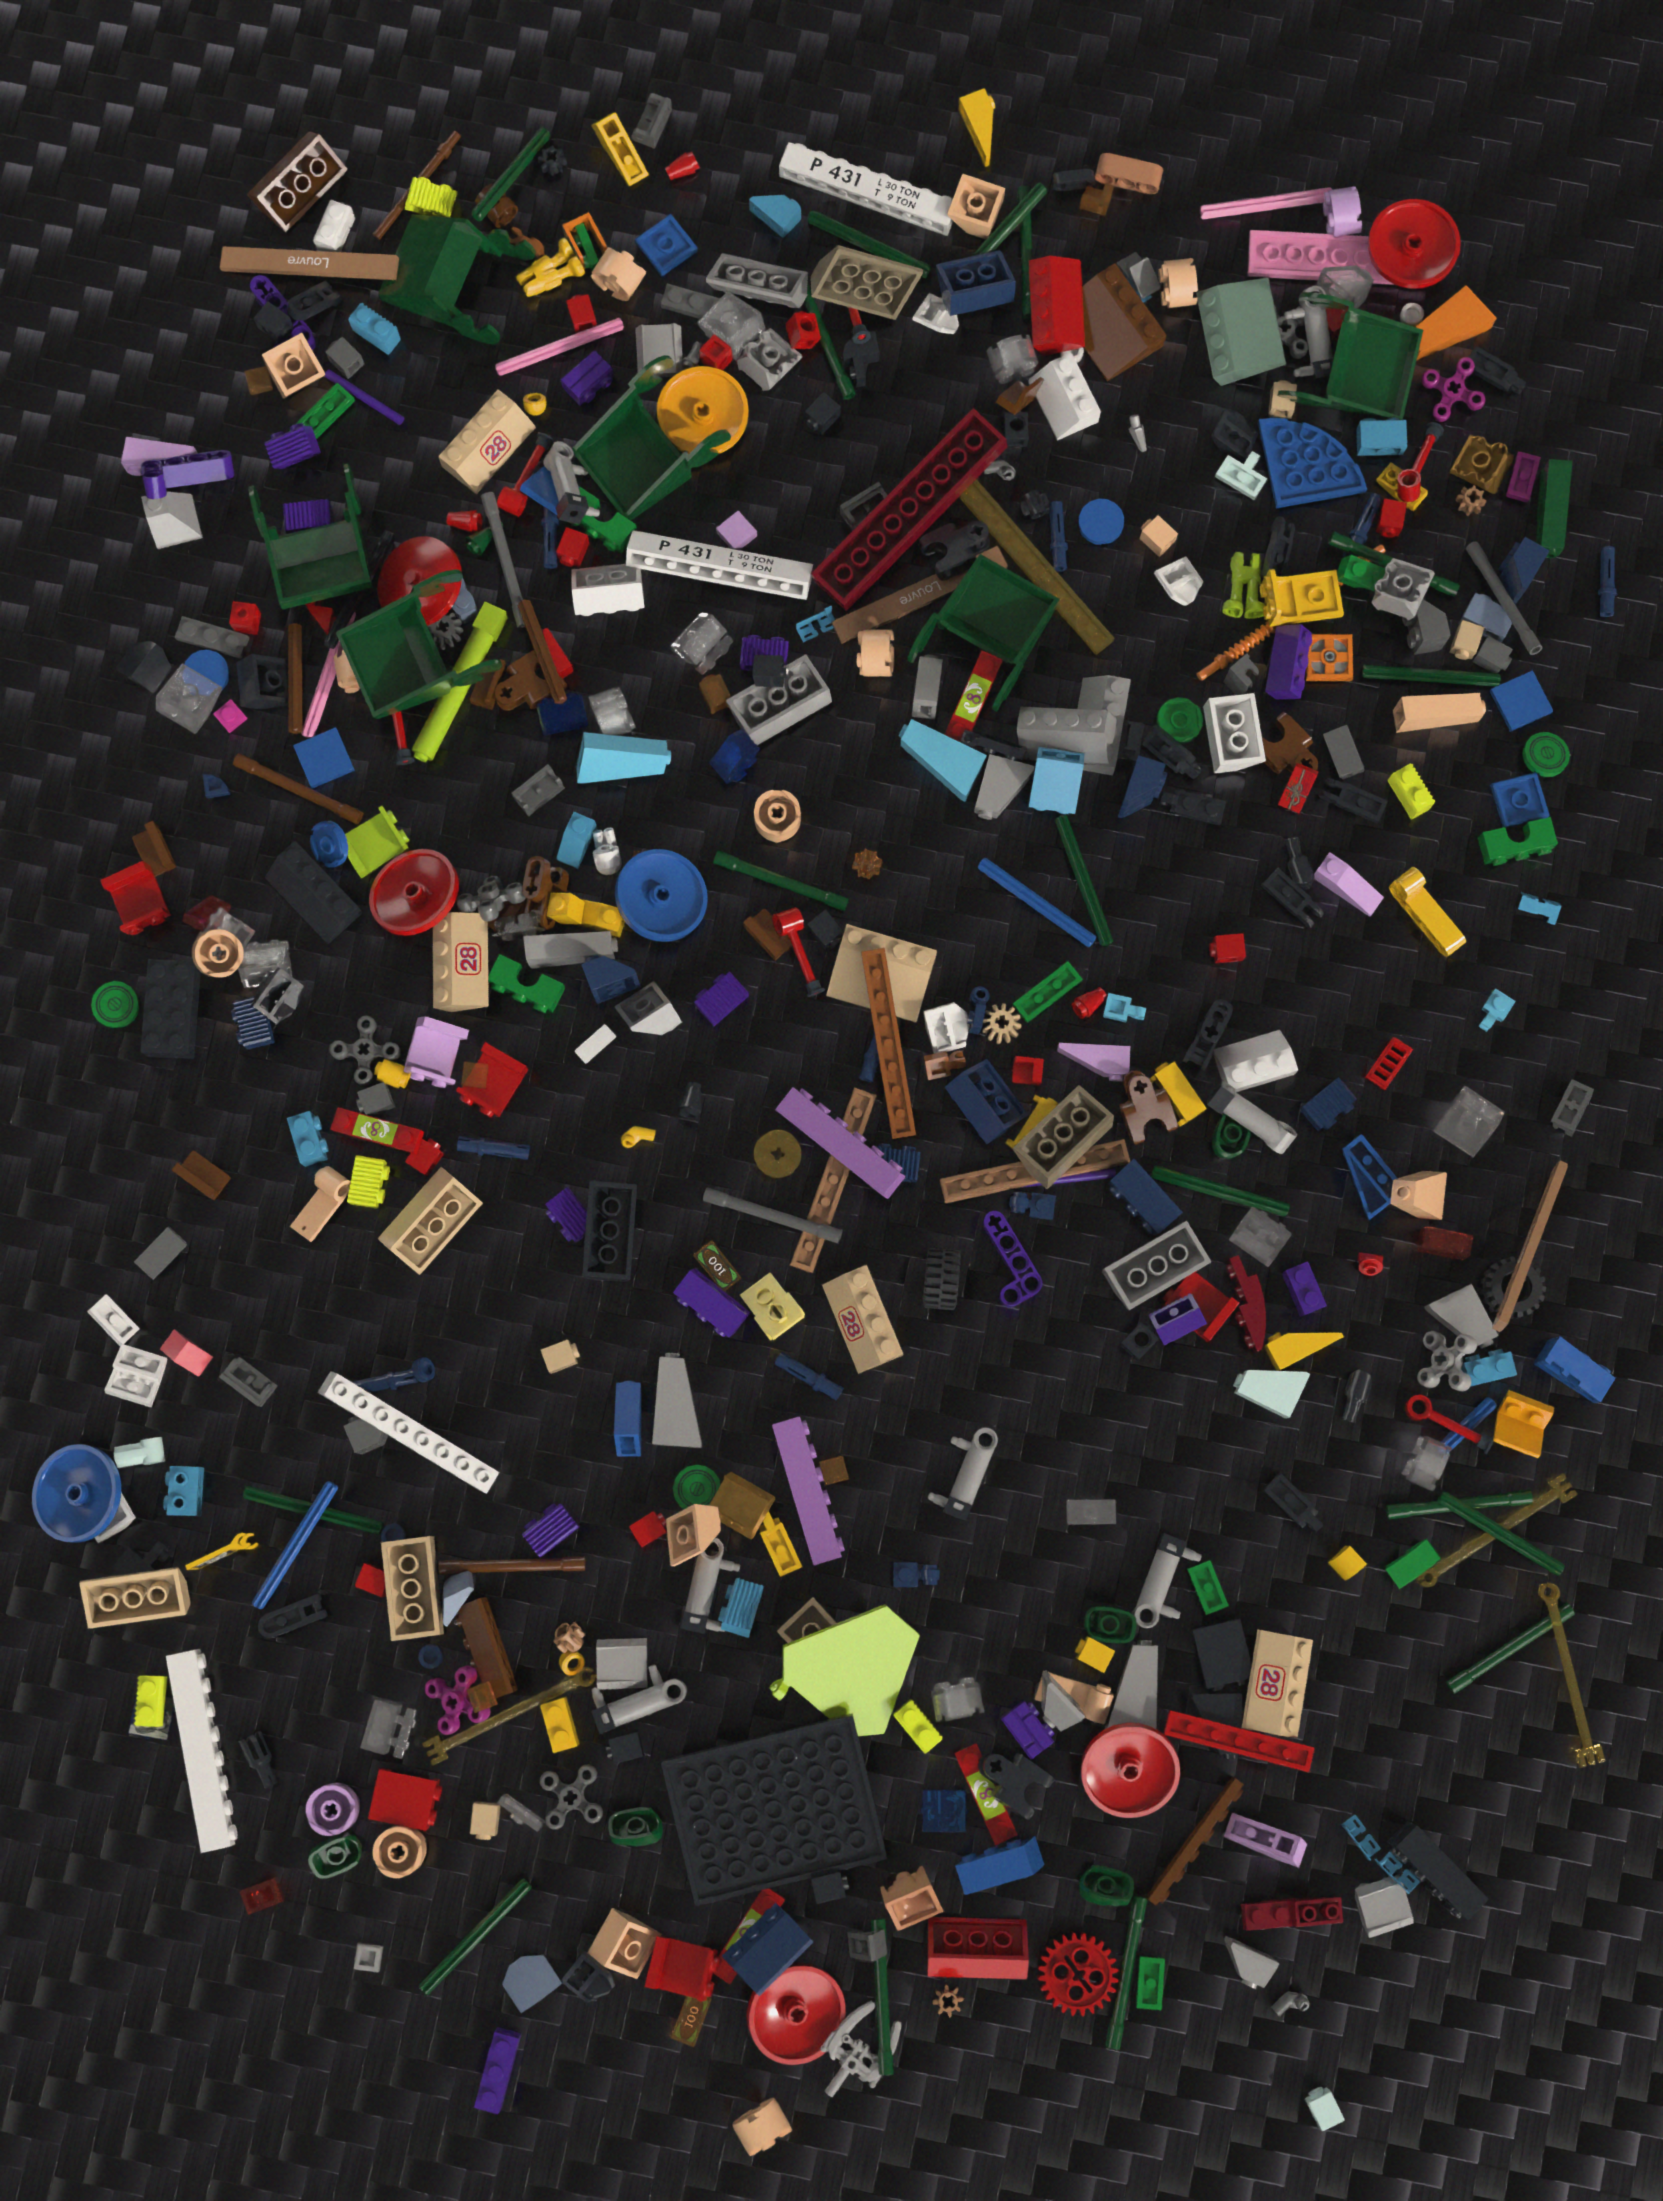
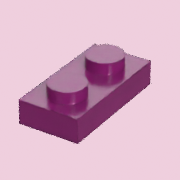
M1518 451L1505 497L1528 503L1541 457Z

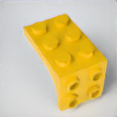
M1269 569L1262 584H1260V595L1262 598H1265L1266 604L1263 608L1264 618L1269 621V627L1339 618L1344 615L1336 570L1279 577L1276 576L1275 569Z

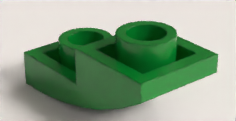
M1426 1538L1406 1550L1405 1555L1386 1565L1385 1569L1400 1589L1427 1571L1441 1557Z

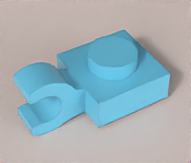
M1494 989L1481 1009L1487 1014L1479 1027L1487 1032L1496 1019L1502 1022L1515 1001L1499 990Z
M1108 993L1103 1017L1126 1022L1127 1016L1144 1020L1146 1008L1130 1005L1132 998Z

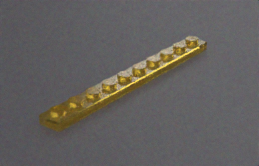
M976 479L959 498L979 521L984 522L988 526L991 535L1036 586L1060 599L1056 610L1095 655L1100 653L1115 638Z

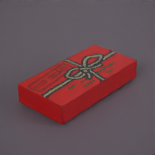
M1296 763L1278 805L1300 813L1318 775V771Z

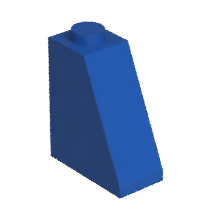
M634 1381L616 1383L614 1438L617 1456H641L642 1392L641 1384Z

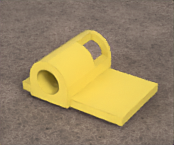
M768 1273L740 1294V1297L756 1316L754 1319L770 1341L776 1339L804 1318L805 1314L789 1292L786 1293L771 1273Z

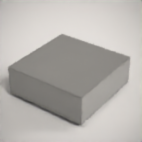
M358 1943L354 1969L379 1972L383 1946Z

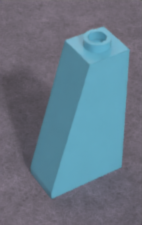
M911 719L909 725L904 724L899 734L901 746L957 797L966 801L986 761L987 755Z
M584 732L576 767L577 783L664 774L666 764L669 765L671 761V751L667 750V741Z

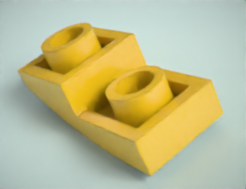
M1390 463L1376 480L1395 499L1404 502L1397 496L1398 475L1403 470ZM1421 486L1419 498L1412 502H1406V507L1414 511L1427 496L1428 490Z

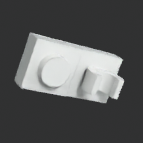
M107 1294L87 1311L119 1346H122L140 1329Z

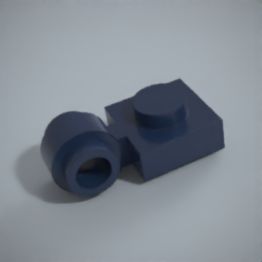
M981 986L975 987L969 997L971 1004L975 1006L973 1011H969L967 1024L970 1025L969 1033L979 1034L982 1028L986 1004L990 996L988 990Z
M1013 1192V1196L1010 1197L1009 1207H1011V1212L1025 1213V1209H1030L1029 1217L1053 1220L1056 1196L1032 1193L1030 1201L1027 1199V1194Z
M894 1563V1587H918V1579L923 1580V1585H937V1580H940V1570H937V1565H923V1570L918 1571V1563Z

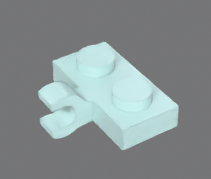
M1253 451L1244 464L1228 455L1215 475L1216 478L1255 500L1267 480L1266 477L1252 470L1260 455Z

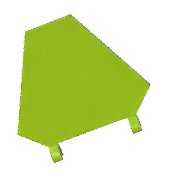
M886 1604L783 1645V1677L774 1681L769 1688L773 1691L772 1695L781 1700L787 1693L788 1688L792 1686L829 1719L853 1713L858 1736L884 1734L920 1635Z

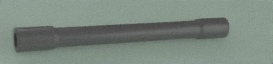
M487 492L481 495L482 503L489 520L512 602L517 628H523L525 624L518 608V603L523 599L499 517V509L494 492Z
M1477 541L1470 543L1466 550L1474 564L1480 569L1519 633L1520 639L1529 654H1537L1542 650L1539 640L1534 632L1530 630L1490 565L1480 544Z
M709 1187L706 1188L703 1196V1201L721 1207L732 1208L814 1234L819 1238L839 1243L842 1235L841 1229L818 1224L742 1200Z

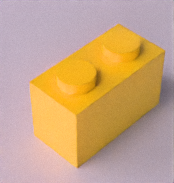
M567 1697L541 1704L553 1753L578 1746L579 1740Z

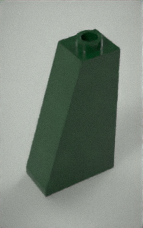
M1549 459L1538 475L1536 543L1549 550L1546 558L1559 556L1565 546L1572 472L1571 460Z

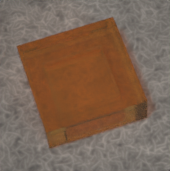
M267 366L245 371L251 395L273 390Z
M464 1062L461 1085L486 1089L489 1065Z
M843 1456L819 1462L825 1485L849 1479Z
M490 1681L467 1689L475 1713L498 1704Z

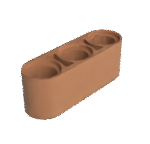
M1103 153L1099 157L1095 179L1104 184L1147 194H1155L1159 190L1163 168L1154 163L1111 153Z

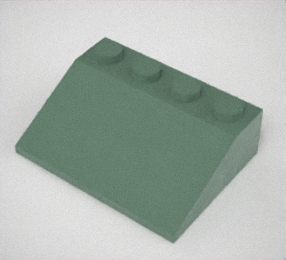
M1268 278L1217 285L1196 293L1213 378L1221 386L1286 365Z

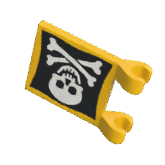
M239 1533L231 1544L185 1565L186 1569L198 1570L240 1549H255L258 1543L250 1546L251 1543H247L248 1538L254 1536V1533Z

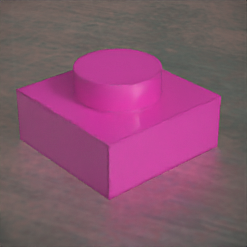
M229 700L213 713L229 733L247 719L232 700Z

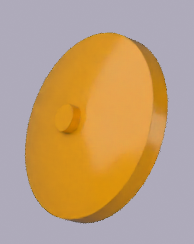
M706 366L689 368L676 374L663 387L657 403L658 423L675 448L683 453L686 451L688 454L712 433L727 429L731 435L730 441L710 448L717 450L720 454L731 448L745 431L748 422L747 398L741 385L728 373Z

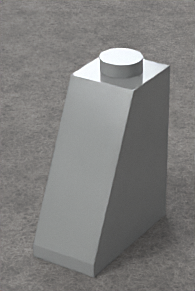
M925 655V657L919 658L912 717L935 719L943 661L938 659L937 656Z
M990 754L974 813H978V816L984 819L997 818L1030 780L1035 766Z
M1472 1284L1424 1306L1428 1313L1455 1335L1467 1334L1473 1336L1480 1349L1493 1344L1492 1339L1498 1336L1496 1330L1492 1329L1493 1324Z

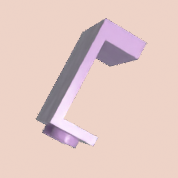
M426 1016L418 1017L403 1072L410 1074V1078L417 1081H424V1078L431 1080L432 1085L445 1088L446 1085H454L455 1080L450 1078L460 1040L467 1039L469 1030Z

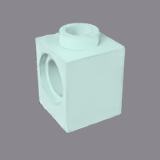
M1318 2087L1309 2092L1310 2096L1305 2098L1322 2132L1344 2121L1342 2113L1328 2088Z

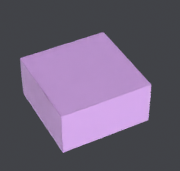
M739 511L735 512L716 528L717 534L734 550H741L757 537V531Z

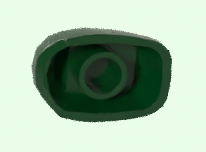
M1223 1113L1213 1133L1212 1149L1214 1153L1224 1159H1231L1240 1155L1248 1145L1251 1131Z
M1095 1606L1086 1612L1084 1626L1088 1635L1097 1641L1127 1643L1135 1637L1137 1619L1132 1612L1117 1607Z
M640 1807L614 1813L609 1818V1835L613 1844L644 1846L656 1843L662 1837V1821L652 1808Z
M344 1831L330 1836L309 1852L308 1862L315 1876L325 1879L353 1868L359 1863L361 1857V1840L354 1832Z
M1092 1865L1080 1878L1078 1885L1079 1894L1086 1901L1103 1906L1112 1905L1116 1907L1128 1905L1133 1895L1134 1881L1130 1875L1106 1866Z

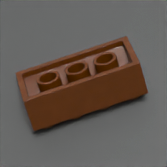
M308 132L247 195L262 213L284 232H287L348 169L320 134Z
M487 1597L462 1605L458 1613H456L455 1619L458 1627H463L466 1636L462 1637L466 1650H471L474 1659L470 1660L471 1666L479 1673L481 1683L478 1685L482 1697L487 1696L488 1701L519 1690Z

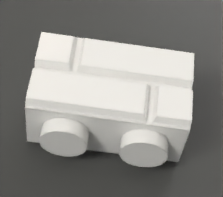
M330 200L313 239L317 251H342L350 232L349 227H352L355 220L351 207Z

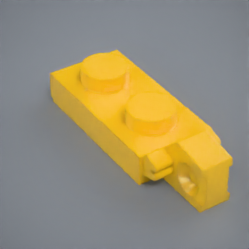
M768 1511L763 1520L764 1524L759 1527L760 1534L780 1577L801 1568L802 1565L783 1523L780 1522L779 1518L773 1520Z

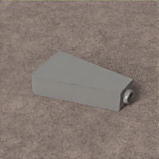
M610 931L523 936L526 960L531 969L585 963L587 958L594 955L615 959L614 952H618L617 939L612 938Z
M665 1353V1357H659L652 1444L702 1448L685 1360L680 1358V1354Z
M1137 1640V1645H1130L1105 1729L1121 1723H1141L1156 1729L1158 1646L1152 1645L1151 1640Z

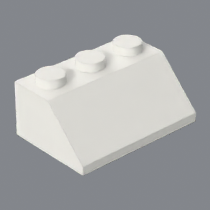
M1072 353L1049 362L1028 380L1031 385L1039 377L1044 379L1036 394V398L1057 440L1098 423L1101 411Z
M626 564L572 569V595L575 615L589 616L599 612L610 614L618 610L636 611L639 608H644L641 569L629 567Z
M1254 693L1209 698L1203 706L1214 773L1237 771L1265 762Z
M1280 1030L1214 1049L1213 1053L1221 1079L1234 1087L1235 1092L1294 1075L1298 1071L1292 1049Z

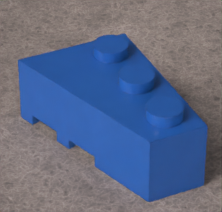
M1361 1134L1344 1147L1342 1153L1367 1220H1370L1391 1203L1393 1180L1397 1179V1177Z
M1560 1336L1547 1340L1533 1363L1593 1403L1602 1401L1615 1380V1377L1610 1374L1611 1371L1601 1364H1596L1588 1355L1576 1349Z
M1034 1836L1022 1841L1020 1839L1015 1840L1001 1848H998V1846L984 1850V1854L978 1856L975 1853H971L961 1857L962 1861L955 1867L964 1894L967 1895L1034 1875L1044 1866L1036 1837Z

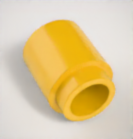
M384 1059L383 1062L379 1061L374 1071V1075H377V1081L384 1082L395 1088H405L410 1078V1074L403 1072L404 1065Z

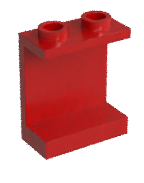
M141 861L100 880L103 888L112 895L123 925L119 926L122 932L128 935H136L143 932V928L149 925L161 924L165 921L164 918L171 916L152 868L146 862Z
M485 1042L481 1049L482 1056L463 1087H458L456 1091L461 1095L459 1099L470 1106L475 1103L481 1107L479 1111L492 1118L493 1114L500 1117L527 1073L528 1068L526 1065Z
M1195 1271L1180 1280V1284L1175 1290L1173 1288L1168 1290L1162 1298L1166 1301L1162 1307H1166L1167 1304L1171 1305V1302L1175 1303L1176 1300L1192 1294L1207 1323L1194 1330V1332L1208 1342L1238 1306L1239 1302L1233 1297L1228 1298Z
M379 1769L368 1819L424 1831L428 1830L430 1825L434 1826L437 1811L433 1809L435 1800H440L442 1786H439L440 1779L430 1780L392 1772V1769Z
M657 1936L645 1987L662 1989L697 1998V2001L701 2002L706 2001L707 1997H711L714 1988V1982H711L713 1971H717L720 1957L717 1956L718 1950L664 1936Z

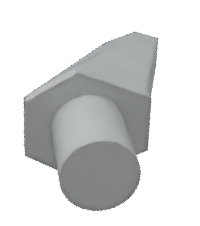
M1139 415L1130 416L1131 427L1129 431L1139 450L1142 452L1146 451L1143 425H1140Z

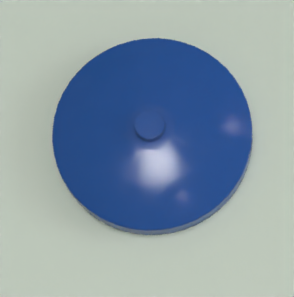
M663 849L644 851L629 860L618 875L615 886V899L618 910L628 926L645 938L661 942L683 938L698 926L706 912L708 896L705 882L698 869L688 859L678 853Z
M81 1444L63 1447L54 1452L44 1462L35 1478L32 1491V1505L35 1517L42 1529L57 1540L72 1543L88 1541L102 1533L112 1522L120 1504L121 1480L116 1465L102 1450Z

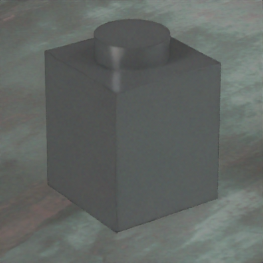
M343 337L338 341H333L326 351L329 361L347 379L364 365L361 355Z
M1488 636L1472 662L1491 673H1499L1501 669L1506 670L1512 658L1509 655L1513 649Z
M384 1082L357 1092L359 1099L356 1100L357 1106L361 1113L365 1112L368 1116H374L395 1108L389 1088Z

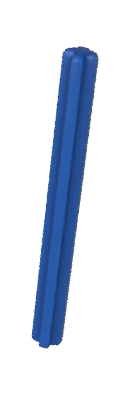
M983 858L978 864L980 871L1087 947L1094 943L1096 939L1094 934L987 858Z
M328 1481L324 1484L254 1597L252 1604L258 1609H263L336 1493L338 1486Z

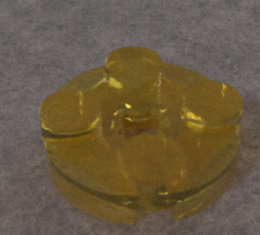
M772 1130L764 1134L757 1141L754 1148V1159L758 1169L765 1175L773 1178H782L791 1175L799 1166L801 1147L791 1133L784 1130ZM776 1148H781V1152L785 1153L784 1157H780L779 1160H774V1156L771 1155V1152L776 1151Z

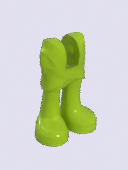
M1235 552L1230 563L1232 571L1230 600L1224 602L1223 613L1235 618L1242 616L1243 584H1247L1244 617L1248 619L1263 617V608L1266 605L1258 600V585L1261 584L1260 554L1252 553L1250 566H1243V552Z

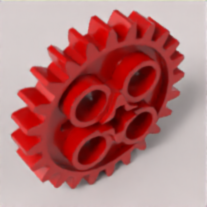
M1072 1932L1071 1939L1068 1940L1062 1934L1063 1942L1059 1943L1054 1939V1949L1046 1946L1049 1956L1041 1955V1959L1046 1963L1045 1965H1038V1969L1044 1971V1974L1039 1975L1038 1979L1046 1983L1042 1984L1040 1988L1041 1990H1049L1045 1995L1047 2000L1054 1997L1052 2003L1054 2008L1062 2004V2013L1067 2008H1070L1071 2015L1074 2016L1076 2009H1079L1081 2015L1084 2016L1085 2009L1089 2008L1090 2012L1094 2014V2005L1102 2009V1999L1110 2002V1998L1107 1995L1108 1991L1116 1992L1111 1986V1983L1118 1982V1979L1112 1976V1974L1119 1970L1117 1967H1111V1964L1116 1959L1115 1957L1107 1958L1111 1952L1110 1948L1102 1950L1104 1942L1101 1940L1095 1944L1094 1935L1089 1940H1086L1084 1932L1081 1933L1080 1939ZM1078 1950H1085L1087 1952V1957L1083 1962L1074 1960V1955ZM1065 1955L1069 1956L1079 1971L1083 1970L1082 1976L1092 1988V1992L1089 1993L1079 1978L1074 1977L1073 1970L1064 1959ZM1058 1965H1065L1067 1967L1065 1976L1057 1977L1054 1974V1970ZM1095 1970L1102 1973L1101 1980L1097 1983L1089 1981L1090 1973ZM1073 1986H1080L1082 1988V1993L1077 1998L1069 1995V1990Z

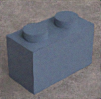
M1477 593L1471 599L1459 622L1460 624L1464 620L1485 627L1482 636L1486 638L1490 636L1499 642L1503 641L1512 625L1502 605L1493 602L1487 595H1479Z

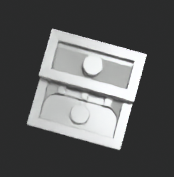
M123 1344L120 1346L112 1365L114 1369L106 1385L105 1393L151 1407L164 1374L167 1358Z

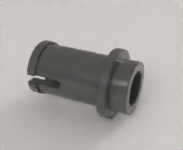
M695 342L688 356L683 358L682 367L685 370L699 367V350L702 343Z

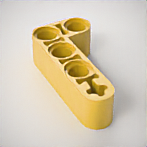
M1411 867L1393 881L1389 886V890L1439 952L1448 957L1465 944L1466 939L1423 887L1426 881L1422 873L1417 868Z

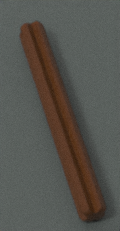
M524 599L518 603L519 611L555 704H562L567 701V696L531 601Z
M297 623L289 624L288 731L293 734L303 731L302 626Z

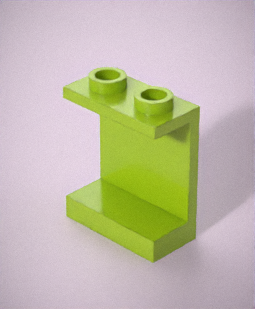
M383 806L379 807L381 813L345 834L348 843L347 857L361 879L409 850L406 845L409 841L403 829L399 831L396 829L394 823L398 821L391 810L386 812Z

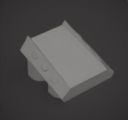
M675 323L665 325L641 324L636 328L638 372L649 362L663 355L671 357L674 361L673 367L653 375L674 377L683 371L681 326Z
M769 328L759 335L756 342H749L745 345L743 354L736 361L739 371L743 370L765 391L770 390L802 356L795 349H791L790 344Z
M1392 558L1385 568L1383 579L1378 580L1375 584V596L1371 603L1377 610L1381 609L1410 620L1415 617L1435 573L1432 570Z
M647 1638L597 1640V1689L647 1688Z
M1400 1874L1395 1875V1876H1393V1877H1394L1396 1880H1398V1878L1400 1877ZM1390 1876L1371 1884H1360L1355 1888L1356 1904L1362 1925L1369 1938L1413 1924V1916L1406 1892Z

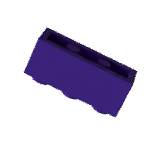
M1301 624L1276 626L1265 690L1275 699H1301L1302 690L1305 686L1304 676L1308 666L1309 646L1312 644V633Z
M696 1268L688 1272L673 1292L677 1295L676 1299L682 1305L692 1307L699 1319L704 1322L708 1320L714 1325L713 1329L723 1337L734 1335L751 1313Z
M499 2027L495 2030L474 2108L499 2114L502 2109L521 2033Z

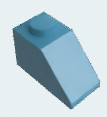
M785 195L754 196L749 199L750 211L782 238L801 220L800 205L794 199L790 200Z
M573 812L563 834L557 855L558 861L574 868H579L593 838L592 832L597 829L595 820Z

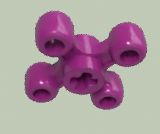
M1463 357L1459 359L1456 364V373L1451 378L1441 377L1438 371L1434 369H1428L1423 373L1421 378L1423 386L1429 389H1438L1442 393V400L1434 406L1432 416L1437 422H1444L1450 417L1451 405L1456 401L1465 402L1471 410H1479L1484 406V394L1481 391H1470L1464 384L1466 377L1474 371L1475 365L1471 358ZM1466 364L1469 366V369L1465 370L1461 365ZM1432 376L1435 380L1430 382L1427 380V377ZM1453 385L1454 389L1458 388L1456 394L1453 391H1448L1450 386ZM1478 398L1480 402L1474 403L1472 399ZM1444 410L1445 414L1439 415L1437 411Z
M463 1666L456 1671V1685L454 1688L448 1687L446 1681L439 1677L429 1680L425 1685L427 1696L442 1699V1706L446 1711L445 1715L438 1721V1729L442 1734H452L459 1729V1715L461 1712L467 1713L469 1719L474 1723L483 1722L490 1716L489 1706L484 1702H474L473 1694L469 1690L471 1684L477 1679V1671L472 1666Z

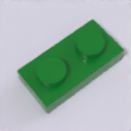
M581 223L575 226L577 235L573 237L578 248L583 250L584 255L582 256L585 268H590L592 273L598 263V258L585 225Z
M1210 1560L1187 1569L1205 1615L1229 1606Z
M1139 1956L1136 2008L1162 2010L1165 1958Z

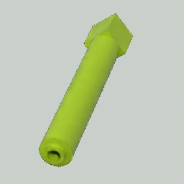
M484 602L472 625L474 629L452 671L455 670L458 674L484 661L493 641H497L508 619L505 610ZM471 684L453 687L449 694L438 697L411 749L415 753L414 757L422 762L433 760Z

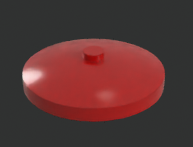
M1420 199L1398 201L1385 208L1375 219L1368 237L1369 257L1375 269L1389 282L1405 288H1424L1441 281L1452 270L1460 251V234L1452 217L1440 206Z
M427 536L412 538L399 545L388 556L379 575L377 590L381 607L383 608L410 594L413 586L436 574L448 570H461V565L455 552L442 541ZM462 579L459 582L442 583L440 585L444 586L445 591L419 598L422 605L420 611L427 626L440 620L452 608L460 592Z
M429 849L405 852L386 864L375 878L369 895L371 913L385 930L396 935H415L427 931L438 924L453 907L459 890L458 874L450 861L439 852Z
M1121 1723L1101 1731L1088 1744L1081 1761V1777L1087 1795L1096 1806L1111 1815L1135 1818L1157 1811L1170 1800L1179 1783L1180 1764L1174 1746L1163 1733L1141 1723Z
M792 1963L760 1996L753 1991L747 2008V2024L750 2035L762 2053L776 2062L796 2065L815 2060L825 2053L821 2051V2045H823L830 2033L834 2032L845 2019L844 1996L836 1981L822 1968L808 1963Z

